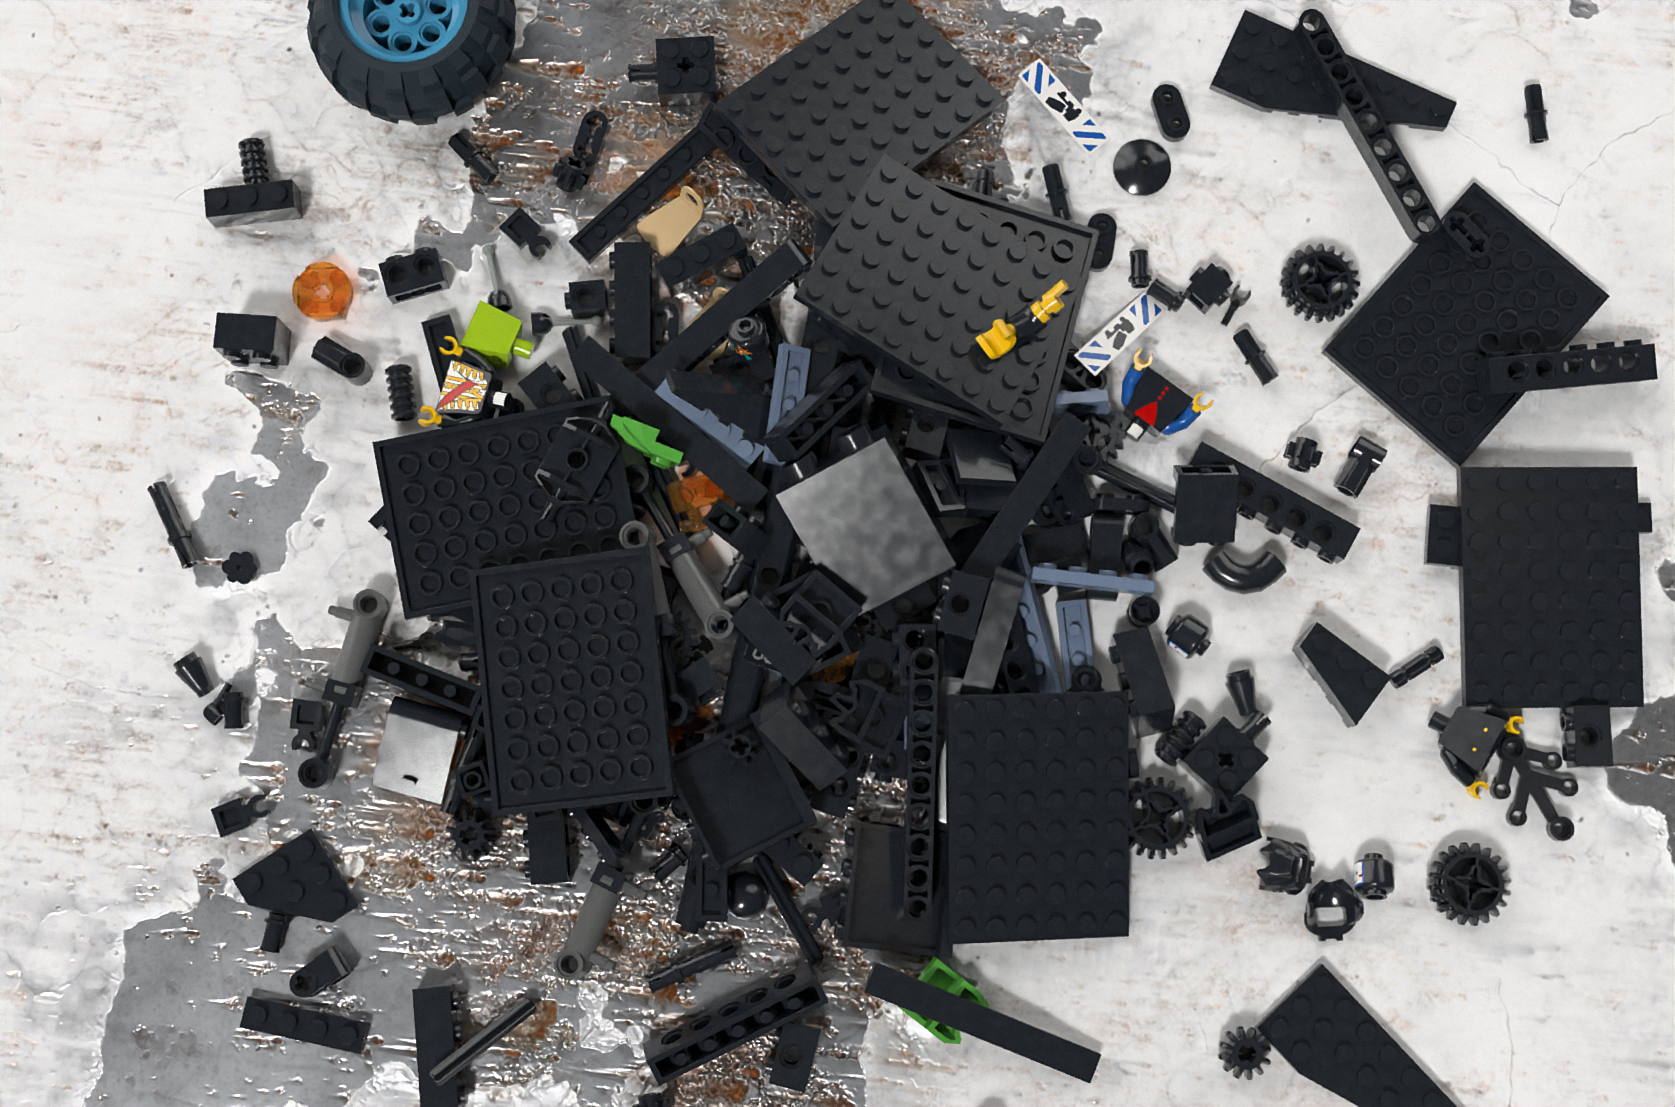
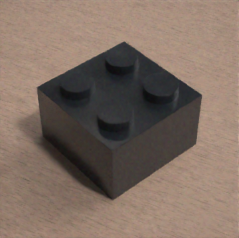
M217 312L213 348L223 358L231 362L230 364L233 366L248 367L249 363L260 364V367L278 369V365L288 366L292 331L277 316Z

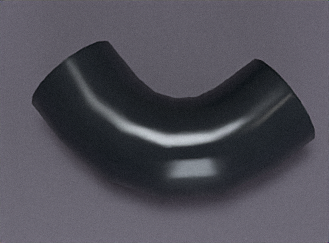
M1224 549L1202 569L1213 582L1225 590L1240 594L1261 592L1276 583L1287 571L1284 564L1269 551H1264L1252 563L1243 565L1233 560Z

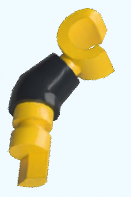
M1061 279L1042 296L1043 300L1041 302L1037 300L1032 305L1027 304L1023 309L1005 321L1003 319L995 320L992 324L994 326L992 329L977 336L975 339L989 358L996 359L1001 357L1014 347L1016 341L1032 337L1047 326V321L1052 318L1051 313H1057L1065 306L1059 296L1069 288L1067 283Z

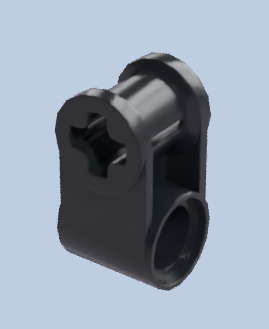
M334 945L296 971L291 976L289 987L295 996L314 997L346 978L353 970L338 946ZM303 977L312 979V982L309 983L310 990L301 988L305 983Z

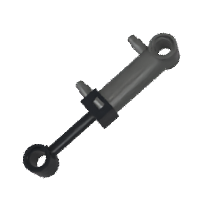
M639 464L627 466L626 473L631 497L636 500H642L665 541L656 547L674 573L704 625L706 633L717 643H732L737 639L739 629L730 621L733 617L731 611L744 604L750 598V595L744 590L724 601L701 562L695 548L713 536L712 530L706 528L691 537H688L682 530L675 534L653 497L656 488L653 476ZM644 477L640 487L632 488V483L636 478ZM727 620L729 623L727 630L721 634L716 633L717 624L720 621Z
M630 521L621 528L619 540L625 549L650 547L664 684L667 694L669 726H685L693 720L695 707L689 698L682 696L678 692L667 639L679 636L675 616L670 613L655 546L657 535L651 526L638 521ZM642 530L644 534L643 541L635 545L633 543V535L636 531ZM678 702L682 707V714L678 719H674L671 715V707L674 703Z
M373 589L361 590L356 594L353 600L354 610L341 606H329L328 613L330 615L350 621L331 679L328 678L327 681L308 677L304 682L306 687L322 692L321 699L333 702L316 758L312 757L305 760L298 769L299 781L303 786L310 789H326L335 779L334 767L327 760L345 706L354 709L358 708L363 692L361 685L365 675L359 671L371 643L375 644L382 620L389 611L388 600ZM375 598L378 603L376 610L366 613V602L369 599ZM320 766L323 776L318 782H313L310 776L311 771L314 767Z
M666 797L653 798L652 805L649 808L643 805L642 799L629 801V806L635 814L621 842L628 854H630L646 817L650 818L651 815H657L662 812L666 805ZM602 861L598 862L590 880L593 883L563 950L557 954L554 960V970L561 979L574 980L582 978L590 972L593 963L610 971L615 969L616 962L597 952L596 949L621 894L627 893L642 900L647 898L648 891L631 882L634 873L624 868L607 866ZM571 956H574L578 961V968L575 972L570 969L568 964Z

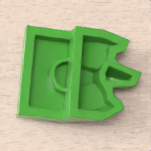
M613 414L610 423L611 429L627 444L641 451L644 456L651 458L650 464L662 469L680 464L683 452L655 442L660 430L624 416L622 418Z
M935 956L917 978L983 1006H990L980 991ZM899 1007L943 1043L960 1044L962 1039L959 1030Z

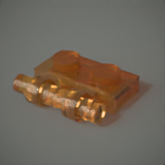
M704 474L672 482L666 486L675 513L687 512L688 520L679 522L680 531L682 530L684 533L690 531L697 533L707 527L701 522L706 515L702 516L699 508L709 505L713 507L719 498L722 501L731 499L729 495Z

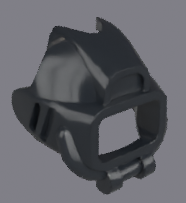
M1267 836L1266 841L1271 843L1261 848L1260 852L1270 859V865L1256 871L1265 886L1259 885V890L1277 893L1286 892L1288 895L1299 894L1307 883H1312L1310 876L1315 861L1310 860L1309 851L1303 843H1291ZM1300 857H1301V858H1302V872H1301L1300 879H1299V881L1297 882L1299 862H1300Z
M1344 879L1333 882L1321 880L1312 888L1308 895L1306 912L1304 914L1305 927L1309 932L1318 936L1319 942L1326 941V939L1343 941V934L1351 931L1356 922L1362 918L1364 914L1363 901L1358 898L1355 891ZM1316 908H1342L1344 919L1342 926L1319 927L1317 925Z

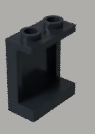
M1233 464L1173 465V478L1176 482L1174 523L1170 529V534L1174 543L1182 546H1194L1196 543L1223 546L1226 543H1235L1239 474Z

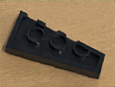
M709 101L695 129L786 209L794 193L714 111L715 103Z

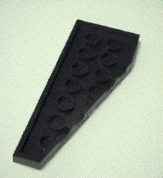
M1245 10L1209 89L1261 112L1272 113L1273 111L1287 112L1288 115L1299 116V114L1315 115L1322 119L1341 120L1296 42L1293 30ZM1317 48L1320 54L1329 55L1326 49ZM1347 55L1387 126L1397 124L1406 125L1408 128L1441 132L1446 129L1457 102ZM1332 73L1335 79L1343 80L1340 74ZM1346 97L1349 104L1357 105L1355 99Z
M1321 963L1255 1026L1257 1031L1266 1036V1040L1298 1074L1358 1107H1457Z

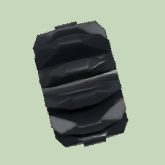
M464 810L462 814L463 821L458 816L454 815L452 817V821L457 825L456 828L446 826L445 831L453 833V837L446 838L445 844H456L450 850V853L456 855L461 851V861H466L471 854L472 860L477 862L480 858L479 851L485 856L490 855L489 849L485 846L486 844L496 845V840L488 838L489 834L497 833V828H486L491 823L492 818L487 816L481 821V811L476 810L473 817H471L469 810ZM475 828L476 830L473 833L478 834L477 840H471L468 844L466 841L469 838L464 837L465 832L472 831Z
M1237 1026L1236 1036L1231 1031H1226L1225 1035L1230 1040L1229 1043L1219 1041L1218 1044L1226 1049V1052L1218 1054V1059L1228 1060L1223 1065V1069L1227 1072L1233 1069V1077L1237 1079L1244 1073L1247 1080H1252V1069L1257 1074L1262 1075L1264 1071L1259 1064L1262 1062L1269 1065L1271 1062L1268 1058L1263 1057V1053L1271 1052L1270 1046H1261L1265 1042L1266 1036L1263 1034L1256 1036V1029L1253 1027H1249L1245 1034L1244 1028ZM1241 1046L1250 1048V1051H1247L1250 1054L1248 1059L1238 1057V1054H1242L1239 1052Z

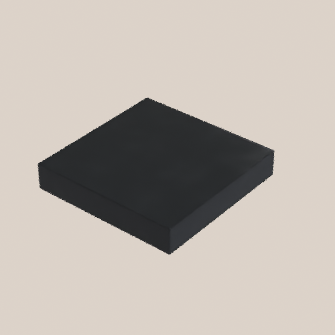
M949 428L945 437L957 484L1012 487L1016 479L1010 457L997 448L999 441L1002 438L1005 439L1003 434Z

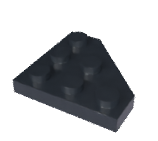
M313 828L307 830L232 879L247 905L330 923L339 921L361 906Z

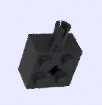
M714 36L655 39L656 60H654V63L628 64L629 83L655 81V84H658V97L661 107L707 105L709 101L715 104L718 102Z
M1256 710L1240 729L1236 728L1224 716L1218 718L1177 763L1211 795L1212 790L1220 789L1229 801L1268 761L1269 758L1255 746L1254 740L1272 722L1266 717L1257 724L1265 715L1259 710ZM1225 754L1228 765L1219 766L1218 763L1221 759L1218 755Z

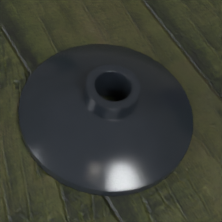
M1138 139L1126 143L1119 149L1113 161V174L1119 186L1126 192L1137 196H1148L1161 190L1167 183L1171 173V163L1168 154L1160 145L1150 140ZM1140 160H1145L1149 166L1147 168H1142L1139 166L1138 162Z

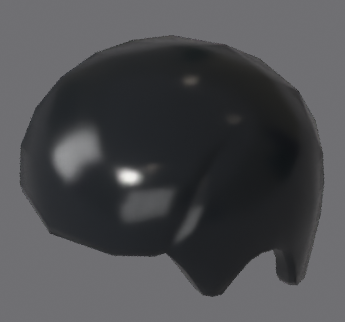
M748 871L733 873L728 878V913L734 918L744 921L758 918L766 910L769 900V893L764 882L758 875Z

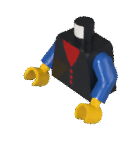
M1139 348L1135 353V363L1131 364L1122 381L1121 402L1125 406L1123 414L1131 420L1124 430L1125 435L1134 442H1138L1145 432H1148L1153 437H1158L1161 433L1171 435L1187 429L1201 415V411L1207 410L1214 403L1213 399L1208 405H1203L1200 402V397L1206 391L1200 392L1193 399L1150 368L1149 365L1152 362L1153 353H1151L1147 361H1142L1139 358L1142 348Z

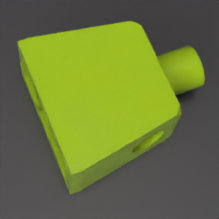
M479 301L460 347L465 346L483 355L494 368L507 369L514 355L529 360L535 343L521 339L522 322L519 319L486 302Z

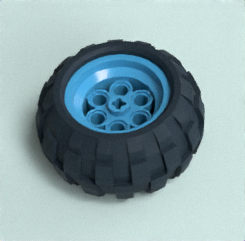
M308 0L307 5L310 12L307 24L308 40L319 68L337 93L351 105L369 111L371 116L396 124L402 119L412 120L413 124L418 126L438 123L439 116L455 112L458 117L474 108L473 100L482 92L490 94L500 81L503 74L502 67L506 60H510L516 40L515 17L517 13L514 0ZM437 8H446V10L443 13L434 14V11ZM381 26H390L387 31L382 33L378 32ZM432 35H440L438 40L434 42L427 41ZM412 44L408 50L399 51L402 45Z

